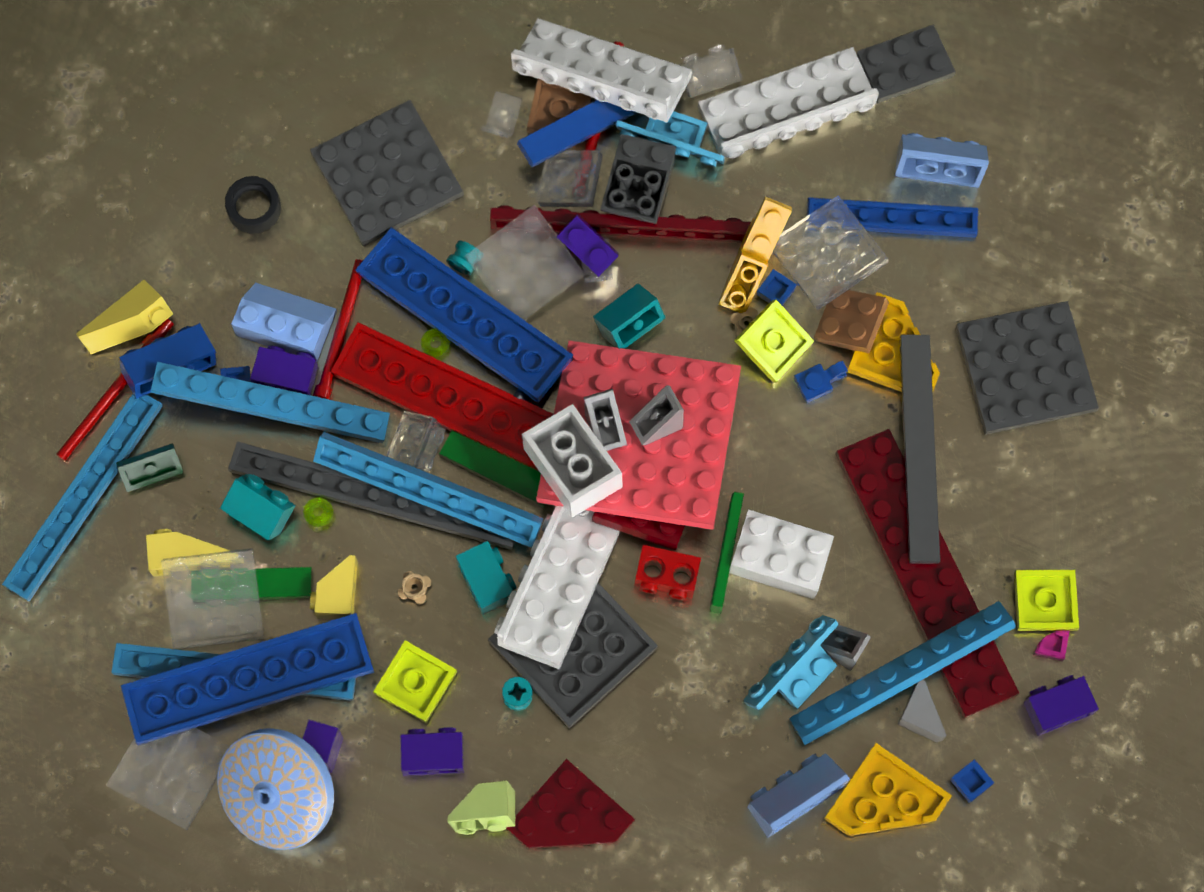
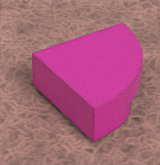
M1059 630L1048 634L1037 644L1033 655L1063 662L1065 660L1070 631Z

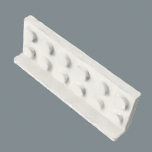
M539 18L520 50L514 49L511 53L512 68L521 75L531 76L543 80L547 84H555L567 88L574 93H581L593 97L600 102H608L620 106L624 110L634 111L651 119H658L664 122H668L692 77V69Z
M852 47L699 101L698 109L703 120L708 123L707 129L718 154L732 159L741 156L746 150L752 148L762 149L768 146L771 141L780 138L782 140L792 138L799 131L805 129L808 131L815 130L827 121H840L855 111H868L876 104L879 92L877 88L872 89Z
M556 506L552 515L547 514L542 525L543 536L541 540H535L530 552V556L533 558L529 566L524 565L520 572L518 581L521 584L517 592L513 590L508 598L506 607L509 610L506 617H500L495 627L494 633L497 634L498 646L560 669L620 531L592 522L594 511L584 510L571 517L565 507Z

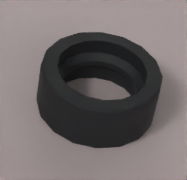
M246 176L235 181L229 187L225 196V209L231 223L240 231L249 234L262 233L270 229L278 221L281 213V202L274 185L267 179L258 176ZM250 191L263 192L270 200L269 210L263 216L256 219L243 218L236 209L237 200L243 194Z

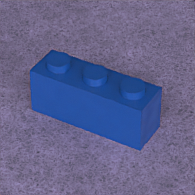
M199 323L192 327H183L177 333L166 338H157L151 344L140 349L127 351L123 356L119 357L120 369L133 395L137 399L151 393L157 362L203 371L216 365V351Z

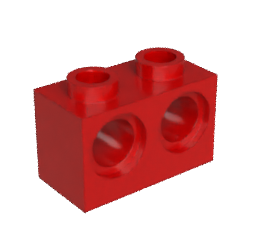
M643 545L634 586H638L640 591L650 594H657V591L669 593V597L677 600H686L687 597L693 598L701 557ZM654 565L660 569L661 573L657 577H650L644 570L646 567ZM677 572H685L690 580L687 583L681 584L676 582L673 576Z

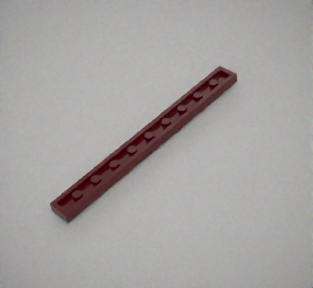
M507 205L491 208L490 211L491 229L559 233L578 214L599 235L742 243L751 223L742 221L739 218L714 220L712 217L701 216L697 219H690L682 215H670L669 217H658L657 223L654 224L616 214H600L595 210H586L583 213L571 212L563 208L554 211H543L538 207H528L524 210L514 209Z

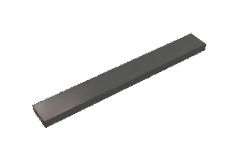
M901 335L899 339L909 564H939L940 543L930 335Z

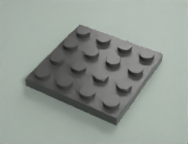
M411 100L310 149L313 159L363 246L383 237L391 227L397 230L464 196L461 186Z
M1068 301L957 323L955 329L985 435L1097 412L1099 409Z
M599 583L596 585L560 669L498 646L497 634L495 633L488 638V642L522 678L530 683L532 689L569 729L658 648V645Z

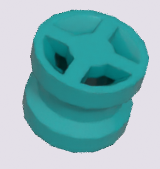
M459 240L455 245L456 251L448 256L446 262L457 272L470 276L474 271L473 265L475 262L480 261L482 253L473 245Z
M513 677L505 682L502 688V696L505 705L509 709L521 711L530 705L533 693L532 687L526 679Z

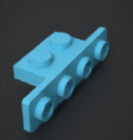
M673 111L668 122L649 118L646 129L619 120L616 122V128L621 130L620 135L639 136L649 141L675 146L677 155L689 158L690 154L701 157V163L716 167L717 163L724 164V156L700 148L708 125L705 121Z
M824 615L813 620L806 633L800 639L795 640L789 646V651L770 666L766 676L749 689L748 695L743 699L746 705L760 710L779 691L792 707L798 709L837 667V664L820 645L839 623L835 619Z

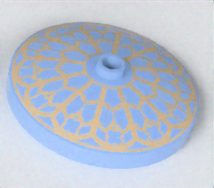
M265 728L247 733L234 742L225 752L219 766L217 778L220 800L231 822L247 838L268 848L287 850L305 845L325 828L331 817L334 805L333 783L324 761L307 742L290 732Z

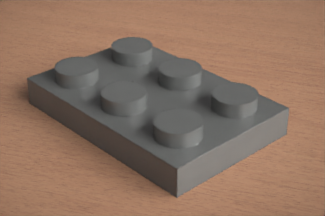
M934 24L859 50L856 53L872 89L877 88L879 92L877 104L952 78L956 73Z

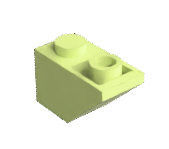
M508 781L477 784L448 815V823L455 832L463 835L474 834L476 830L488 829L489 831L499 832L505 830L506 827L515 826V791Z

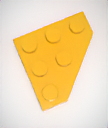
M876 292L877 296L886 297L889 304L870 353L855 350L848 367V373L902 392L899 338L901 335L921 334L917 327L914 326L903 301ZM931 360L933 392L940 372L936 364Z
M875 743L824 819L849 837L927 824L936 821L952 795Z

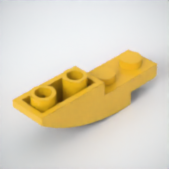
M766 196L764 197L756 217L752 219L738 250L719 299V305L739 313L747 311L768 267V260L792 212V207Z

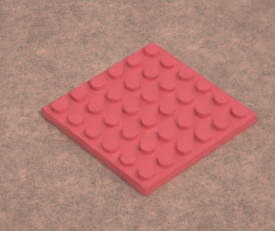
M569 341L567 351L574 356L572 361L562 371L553 415L573 404L587 423L584 397L613 389L627 442L625 446L607 451L622 472L623 487L586 510L714 530L741 366ZM665 386H670L684 410L683 428L648 445H642L629 421ZM541 474L536 496L537 503L564 507Z

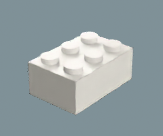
M573 404L522 434L525 452L571 517L576 516L623 487L621 470Z
M748 510L729 573L815 599L834 536Z

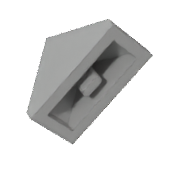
M665 386L629 423L641 444L648 445L682 429L684 410L672 388Z
M613 389L584 397L585 417L588 426L606 451L627 445Z
M838 625L820 646L832 660L851 671L871 637L866 633Z
M923 679L914 686L898 725L937 743L942 741L947 735L926 682Z

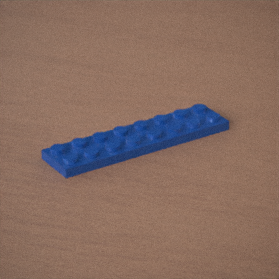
M392 227L356 268V272L364 280L538 403L573 359L574 355Z
M357 613L133 681L121 685L136 744L141 745L373 673L374 670Z

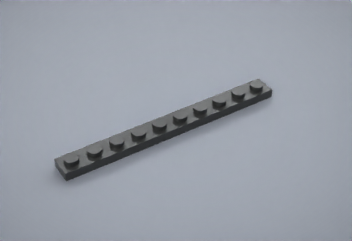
M238 441L228 467L229 472L256 475L268 483L481 542L488 541L489 544L510 550L513 549L515 543L511 539L321 464Z

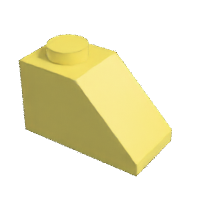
M349 555L317 582L316 592H311L310 610H314L317 619L335 620L354 614L358 568L356 556Z

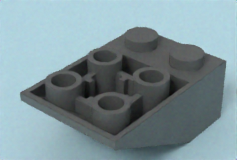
M621 134L600 211L656 224L674 167L676 147Z

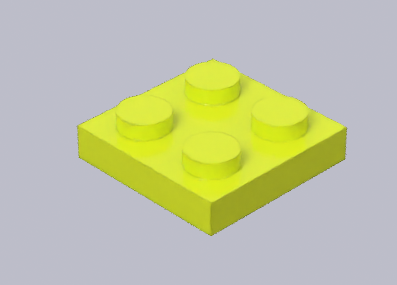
M772 300L734 340L772 382H777L814 342L777 300Z
M1016 570L1014 572L1017 631H1077L1079 629L1075 570Z
M404 640L373 692L415 718L427 723L456 675L457 669Z

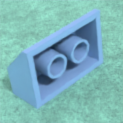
M916 133L902 134L897 151L895 177L979 188L989 163L987 146L979 145L974 141L955 142L946 137L932 139L925 138Z
M255 282L241 298L231 325L235 335L266 346H277L291 354L305 352L312 355L318 361L337 309Z
M826 753L819 758L816 754H813L801 763L803 767L795 774L791 770L787 771L775 780L778 785L769 791L766 787H763L750 796L752 802L749 803L747 808L767 838L843 789L850 778Z

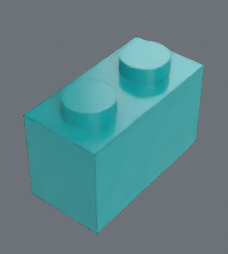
M639 283L593 316L602 337L619 349H625L666 319L658 299Z
M245 474L234 480L220 509L265 539L270 540L281 534L296 505L290 502L284 493L272 490L264 485V481L258 476Z
M486 541L455 556L457 565L482 615L507 604L511 592L516 590L517 587L511 574H504L500 566L504 561L497 547L491 548L489 542Z

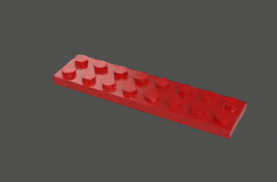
M357 322L331 369V373L335 377L539 471L524 450L522 434L553 416V413L521 398L518 399L500 388Z

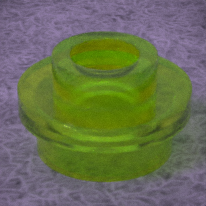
M430 329L423 334L421 347L425 354L431 357H440L449 350L450 340L439 330ZM434 340L441 342V345L437 348L432 347L430 344Z
M313 498L304 507V518L311 526L323 527L332 520V505L324 498ZM317 507H321L324 510L320 516L313 515V510Z

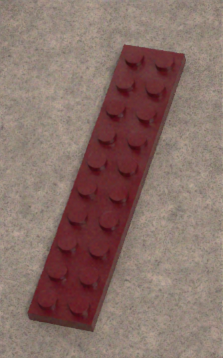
M890 429L837 450L836 456L925 640L932 639L978 613L979 610L940 530L939 564H909L905 459ZM994 640L940 669L963 719L1019 694Z

